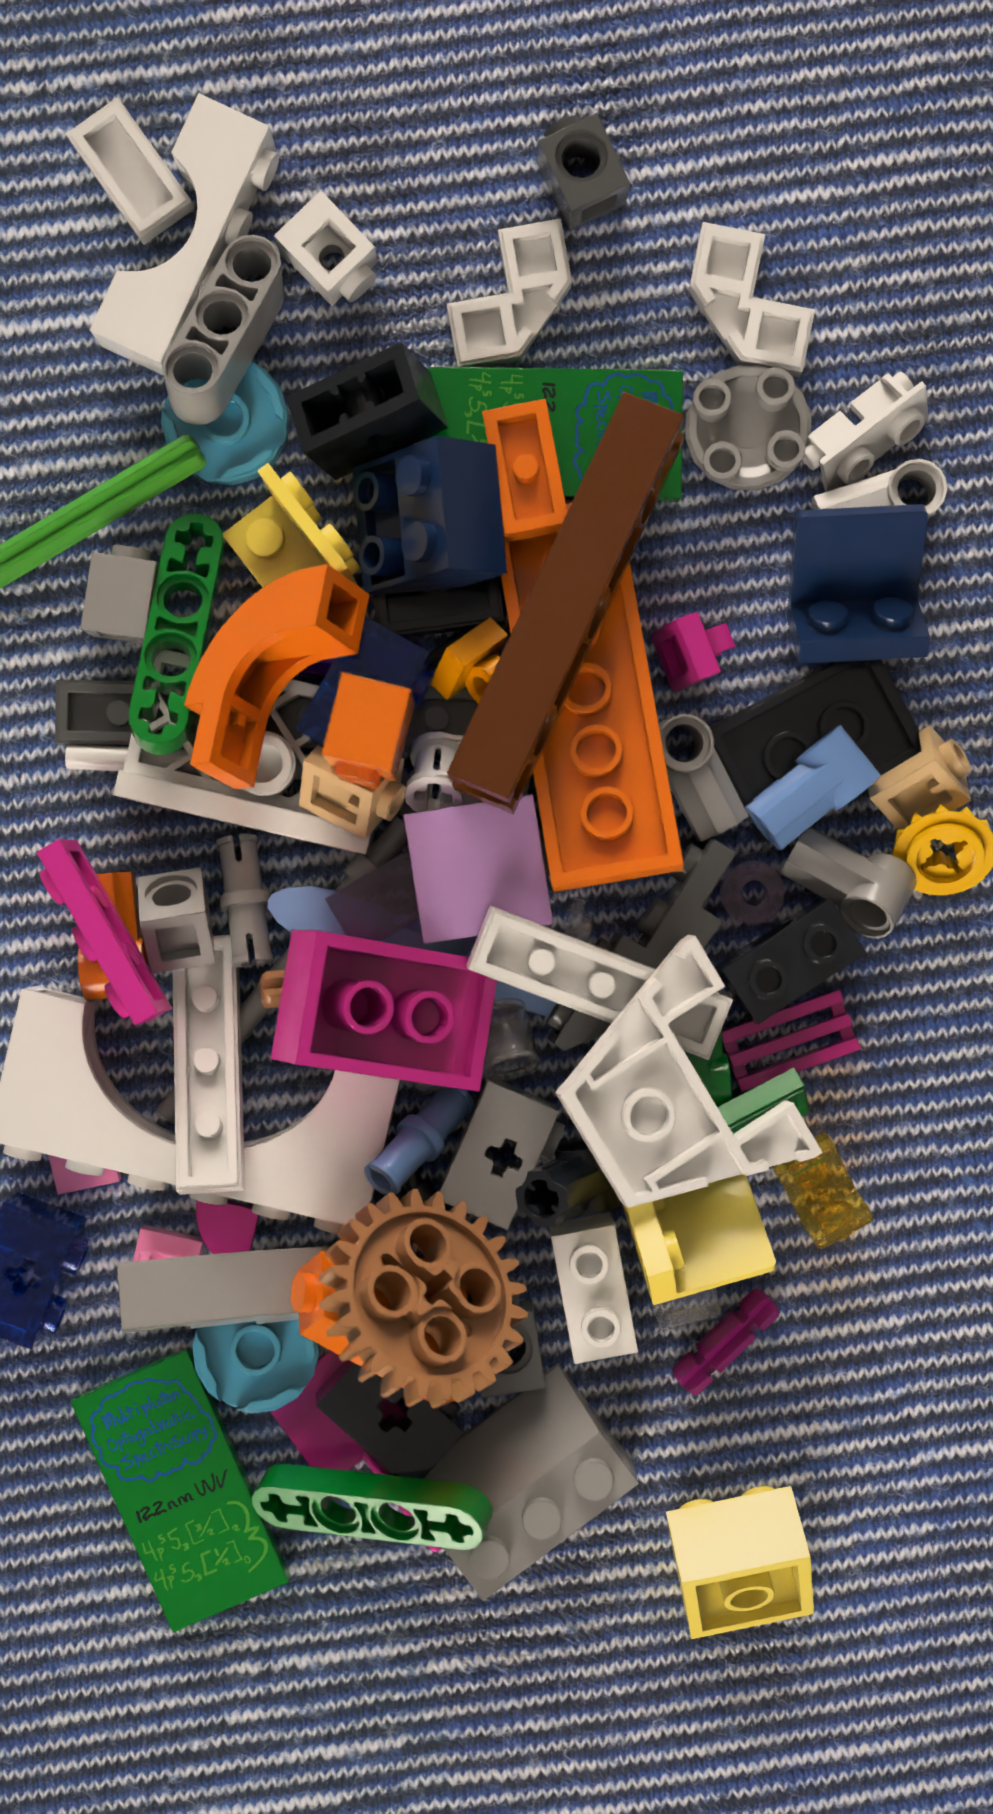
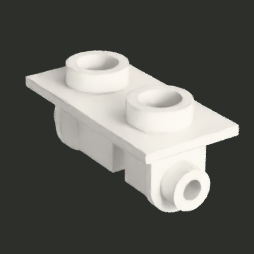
M902 372L897 373L894 377L886 374L850 403L851 410L862 420L856 426L839 411L808 435L810 444L805 447V454L802 460L811 470H815L820 466L825 492L840 488L844 484L849 485L859 481L869 472L875 460L893 446L908 443L921 431L925 422L929 419L926 385L922 381L914 387L910 379Z

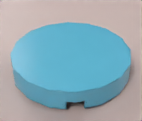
M253 362L250 363L225 411L218 419L203 425L185 423L175 415L168 396L165 400L164 408L162 407L161 426L167 444L182 435H189L196 440L203 451L207 463L204 468L193 475L207 483L230 486L257 479L260 476L258 473L260 468L267 463L271 467L276 463L287 443L290 421L281 388L266 369ZM201 378L191 379L183 386L199 388L208 381Z
M299 1319L257 1324L256 1321L202 1327L196 1330L192 1345L195 1371L207 1392L220 1402L224 1401L229 1406L237 1407L236 1410L250 1414L275 1411L295 1400L314 1376L321 1351L319 1344L299 1334Z

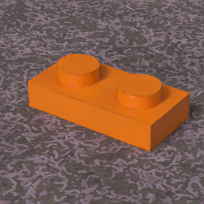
M546 398L482 411L488 444H495L502 522L506 541L511 542L559 532L567 514V508Z

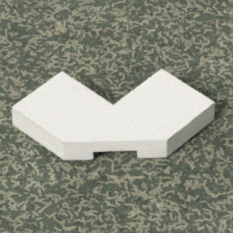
M561 218L498 230V240L508 293L447 304L457 367H490L521 361L571 289L572 279Z
M703 222L695 254L689 293L737 365H761L767 368L779 367L786 370L791 376L799 378L804 368L815 309L753 297L765 234Z

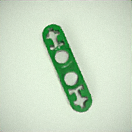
M187 513L177 517L169 525L165 534L129 709V724L137 745L144 751L154 755H168L179 750L189 737L194 712L186 708L184 704L193 675L207 649L224 563L223 533L218 523L211 517L201 513ZM193 536L204 537L205 547H200L195 564L197 574L186 571L188 562L185 545L191 544ZM181 590L196 593L202 600L200 609L188 617L172 615L166 609L165 604L173 593ZM176 648L184 651L190 657L188 668L177 676L162 675L153 666L156 656L166 649ZM158 692L169 695L167 706L170 721L176 725L167 724L163 727L162 734L151 733L149 722L144 719L153 720L156 718L160 703Z
M274 1464L270 1466L252 1496V1505L257 1514L266 1522L276 1527L456 1550H471L479 1546L493 1516V1507L489 1499L480 1490L471 1485L292 1464ZM329 1496L340 1498L341 1500L347 1502L353 1509L345 1508L337 1504ZM388 1503L397 1504L407 1509L413 1516L399 1513L389 1506Z

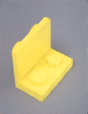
M269 463L260 468L258 473L272 496L223 533V537L262 588L292 572L325 564L330 565L357 585L353 575L361 568L353 558V552L330 523L322 530H319L316 524L322 520V517L313 506V500L295 476L288 472L280 479Z
M744 1174L708 1183V1187L629 1208L622 1204L653 1305L769 1273L776 1268V1260L748 1178Z

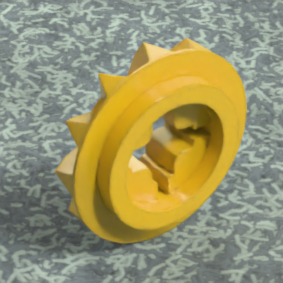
M940 803L935 813L922 816L914 812L911 824L905 829H897L896 842L891 852L893 856L903 860L914 871L917 880L914 890L930 895H951L972 888L991 871L993 867V833L987 819L980 820L976 818L967 806L961 811L956 812L948 811ZM931 840H941L946 845L954 844L957 860L954 861L950 855L946 856L942 851L933 853Z

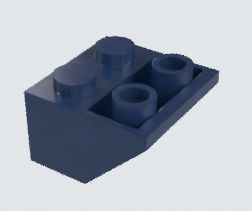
M435 436L352 468L354 481L353 496L356 504L360 548L359 562L362 570L363 590L369 593V595L464 587L507 574L495 444Z

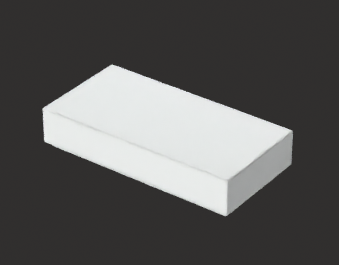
M118 97L66 133L73 147L143 245L195 209L189 196Z

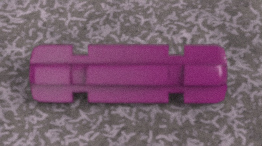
M759 1288L753 1289L738 1303L741 1309L736 1314L731 1310L696 1344L698 1351L694 1355L688 1352L674 1365L673 1373L675 1378L688 1392L693 1395L700 1394L714 1380L711 1374L715 1370L721 1373L757 1338L754 1334L755 1331L759 1328L765 1331L779 1317L780 1310L764 1291Z

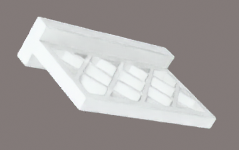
M164 650L156 656L153 666L160 674H163L165 664L187 669L190 664V657L186 654ZM292 679L282 691L286 693L277 698L270 715L287 742L293 747L296 757L303 766L306 757L300 748L328 731L332 713L325 702L334 704L337 690ZM158 692L160 699L159 708L164 715L152 723L151 720L144 719L149 722L151 733L157 732L167 724L176 725L170 721L167 703L160 692ZM298 696L315 699L328 721L295 741L277 710ZM131 734L123 771H118L113 792L114 796L368 856L375 835L374 830L365 840L300 808V792L291 797L281 795L260 797L244 789H233L220 781L214 780L199 769L198 771L202 777L179 772V770L189 765L191 761L193 745L189 739L183 745L188 754L166 768L142 763L144 750L137 745Z

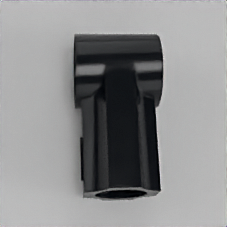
M584 1141L558 1146L554 1152L555 1159L528 1171L524 1183L516 1188L518 1210L528 1215L535 1227L557 1226L576 1215L604 1212L619 1206L618 1196Z

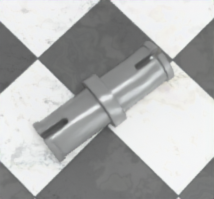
M239 834L242 860L237 861L233 836H225L216 841L217 848L219 849L225 893L219 897L220 910L227 912L233 954L232 966L251 967L248 948L249 940H253L257 966L271 963L274 961V957L271 953L265 909L270 898V891L262 887L257 849L258 837L254 834Z

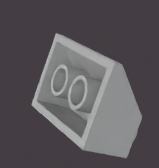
M556 1363L544 1372L546 1388L515 1394L466 1431L424 1478L471 1485L480 1490L489 1499L493 1507L492 1519L479 1546L471 1550L444 1548L483 1601L639 1484L632 1459L559 1363Z

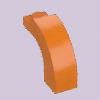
M325 564L282 576L260 589L245 601L229 617L209 644L189 686L184 706L200 715L190 765L233 789L254 787L268 718L278 696L286 685L308 666L326 659L358 654L369 593L330 565Z

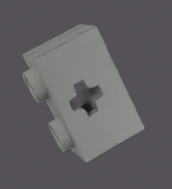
M488 1075L475 1104V1109L470 1115L438 1188L439 1192H443L445 1203L455 1207L463 1200L467 1203V1213L478 1218L485 1215L488 1218V1222L508 1230L514 1215L525 1218L526 1214L518 1210L516 1188L524 1183L527 1172L535 1169L539 1157L550 1160L559 1144L565 1125L556 1121L559 1114L557 1104ZM505 1138L514 1141V1153L520 1159L518 1162L507 1160L502 1169L493 1166V1153L487 1149L490 1145L500 1148Z

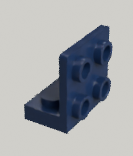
M924 505L800 510L796 513L787 621L798 664L927 657L930 634L917 599L928 522V513Z

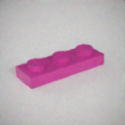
M58 839L37 851L36 853L45 867L40 871L42 883L53 900L60 905L65 902L77 923L72 928L74 939L82 953L92 962L97 959L109 980V983L104 985L105 993L115 1011L124 1019L129 1016L135 1026L150 1022L171 1010L172 1007L154 975L151 974L148 964L78 841Z

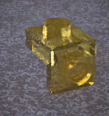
M826 1132L814 1137L823 1152L822 1154L802 1162L793 1160L771 1166L796 1216L818 1249H823L836 1241L849 1237L856 1230L871 1223L874 1219L868 1205L856 1190L834 1143Z

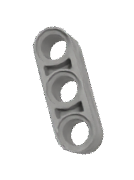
M257 235L241 236L228 245L165 355L162 368L170 405L175 415L185 423L193 425L208 424L218 419L225 411L282 307L285 295L280 253L274 243L265 237ZM251 275H260L265 277L259 281L254 282L243 280L244 278ZM230 326L237 328L230 334L220 335L213 333L214 330L220 327ZM201 378L208 381L199 388L183 386L191 379Z

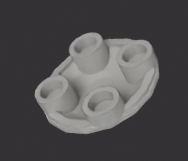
M737 365L716 373L710 379L704 380L697 386L693 394V400L686 413L685 440L694 463L710 480L732 490L758 491L782 482L800 465L805 454V447L810 444L808 435L811 434V414L804 395L795 386L793 377L786 370L779 367L767 368L761 365Z

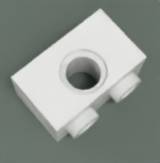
M611 1213L571 1219L557 1226L549 1227L574 1364L638 1353L617 1234Z

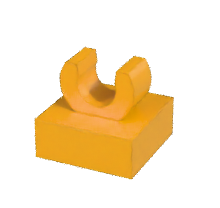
M491 617L446 648L430 684L446 700H449L467 687L472 698L479 704L500 659L498 654L508 634Z

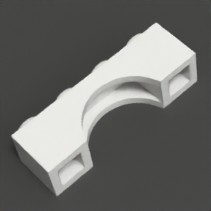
M198 93L171 152L180 174L196 192L197 216L194 228L183 248L165 263L142 271H116L90 328L91 333L101 347L163 375L162 364L165 355L224 250L233 240L248 235L253 217L252 212L248 211L257 190L266 191L275 176L279 163V154L275 152L276 147L270 126Z

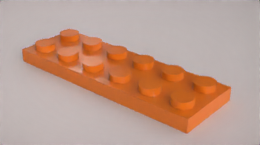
M572 503L566 504L567 512ZM558 532L511 542L506 541L504 533L507 574L502 575L501 578L510 633L514 629ZM630 561L533 771L553 892L684 870Z

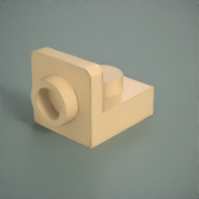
M930 725L918 732L921 752L881 775L868 788L870 800L896 829H905L909 826L914 812L922 816L935 813L940 803L948 811H955L971 801L966 774L971 772V765L967 756L955 740L950 739L944 742Z
M317 745L304 759L299 807L366 840L383 819L391 821L403 804L406 795V786L401 784L404 758L401 757L396 781L381 778L378 789L340 780L339 776L334 774L336 766L330 765L322 756L323 748Z

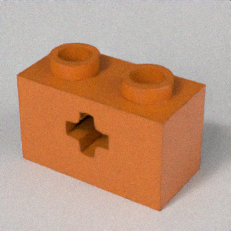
M342 672L322 751V756L330 765L336 766L334 774L339 776L340 780L378 789L381 778L396 781L415 705L411 689Z

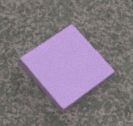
M533 794L521 797L514 814L481 802L403 815L424 944L478 936L490 905L543 926L553 924Z

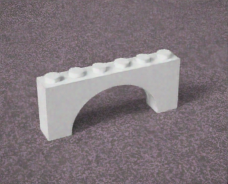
M39 986L22 989L0 1079V1144H5L3 1153L14 1158L29 1161H40L42 1154L67 1159L65 1168L86 1175L101 1176L104 1173V1168L129 1174L127 1180L129 1184L150 1190H165L166 1183L176 1185L175 1133L153 1123L135 1110L115 1088L102 1064L95 1036L97 1000L86 1001L81 996ZM335 1070L326 1093L319 1103L303 1118L275 1134L244 1141V1191L190 1194L189 1197L213 1205H227L228 1198L253 1203L251 1210L253 1213L277 1220H288L290 1212L315 1218L314 1227L338 1234V1230L349 1220H356L355 1214L368 1203H372L375 1188L366 1178L364 1167L369 1162H372L385 1148L401 1080Z

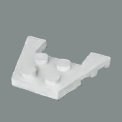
M687 935L679 940L555 1092L621 1203L628 1208L708 1187V1183L741 1174L749 1176L768 1171L771 1166L793 1160L802 1162L813 1159L823 1153L795 1104L784 1100L733 1134L669 1027V1023L725 987L697 937L694 935Z

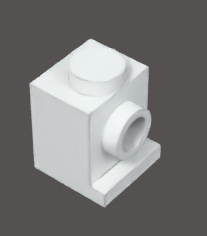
M321 190L274 235L280 255L288 264L291 263L331 306L342 296L348 302L357 300L369 289L376 278V273L371 269L378 263L375 246ZM338 253L344 259L333 270H327L321 265L323 258L327 254Z

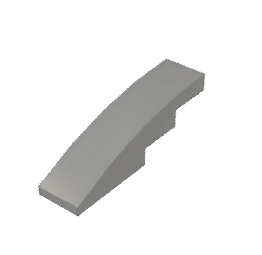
M331 1246L244 1251L117 1263L123 1333L189 1325L193 1329L256 1321L257 1324L298 1320L299 1312H295L291 1305V1286L297 1270L320 1251H326Z

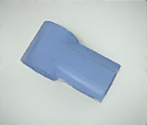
M841 725L834 728L795 760L798 765L782 778L773 782L757 795L751 803L744 807L754 825L778 850L786 847L831 809L837 811L847 805L881 776Z

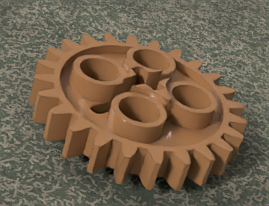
M412 1189L400 1201L391 1192L377 1202L376 1206L371 1202L355 1214L356 1220H349L338 1230L337 1233L342 1241L338 1240L325 1253V1256L335 1266L329 1267L319 1275L321 1283L335 1289L334 1293L319 1303V1308L329 1312H337L339 1318L336 1323L326 1330V1334L333 1337L345 1335L349 1341V1344L339 1356L340 1360L346 1361L359 1356L364 1363L359 1371L358 1380L362 1383L376 1373L382 1376L380 1396L384 1398L403 1386L406 1406L410 1407L423 1400L426 1395L432 1408L440 1407L450 1401L451 1397L456 1403H460L474 1395L475 1389L481 1391L497 1381L495 1374L513 1363L506 1351H510L522 1344L524 1339L512 1326L528 1318L527 1311L512 1304L513 1299L527 1291L526 1285L509 1282L507 1275L519 1265L518 1259L501 1260L497 1253L506 1241L504 1235L488 1240L483 1235L487 1227L488 1218L484 1215L472 1224L466 1221L467 1203L463 1200L449 1211H446L443 1192L437 1191L425 1203H423L418 1189ZM410 1241L418 1245L422 1250L425 1262L414 1254ZM381 1257H384L385 1265L382 1263ZM460 1285L465 1287L471 1294L473 1305L462 1296ZM374 1288L382 1291L388 1298L390 1310L382 1307L376 1300ZM425 1332L432 1335L439 1347V1355L433 1352L427 1345L424 1337Z

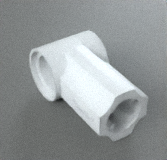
M914 459L899 465L895 470L812 497V504L814 509L905 505L898 496L897 487L901 481L911 479L921 483L928 493V502L925 508L929 519L944 502L947 493V483L943 472L934 463L923 459Z

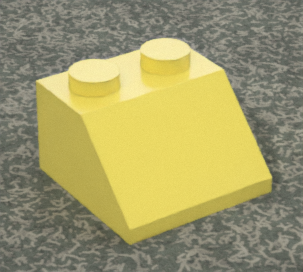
M769 1486L755 1487L744 1492L739 1497L715 1502L708 1499H697L685 1503L677 1510L666 1512L691 1639L814 1614L811 1558L791 1486L778 1489Z

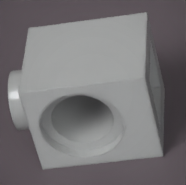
M113 545L111 555L92 552L81 630L92 637L143 644L159 564L156 561H150V551L132 546Z
M201 867L137 877L139 921L151 974L216 963L212 920Z

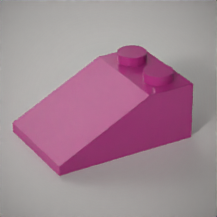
M292 930L271 1059L296 1065L480 1092L497 980L469 970L466 967L469 957L318 930Z

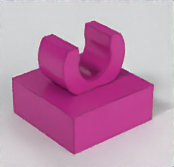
M698 612L675 619L650 634L672 693L695 686L720 673L721 671L715 657L720 656L722 652L736 647L727 623L705 630Z

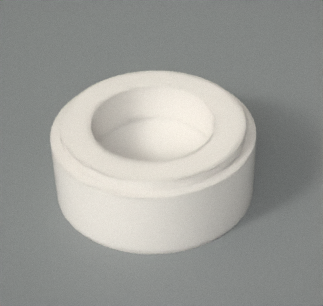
M265 731L254 787L243 788L245 791L260 797H271L284 792L292 784L297 773L298 762L293 747L283 737L276 733Z

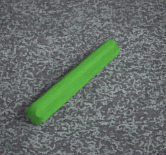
M182 435L0 544V588H3L204 468L207 462L199 444L193 437Z

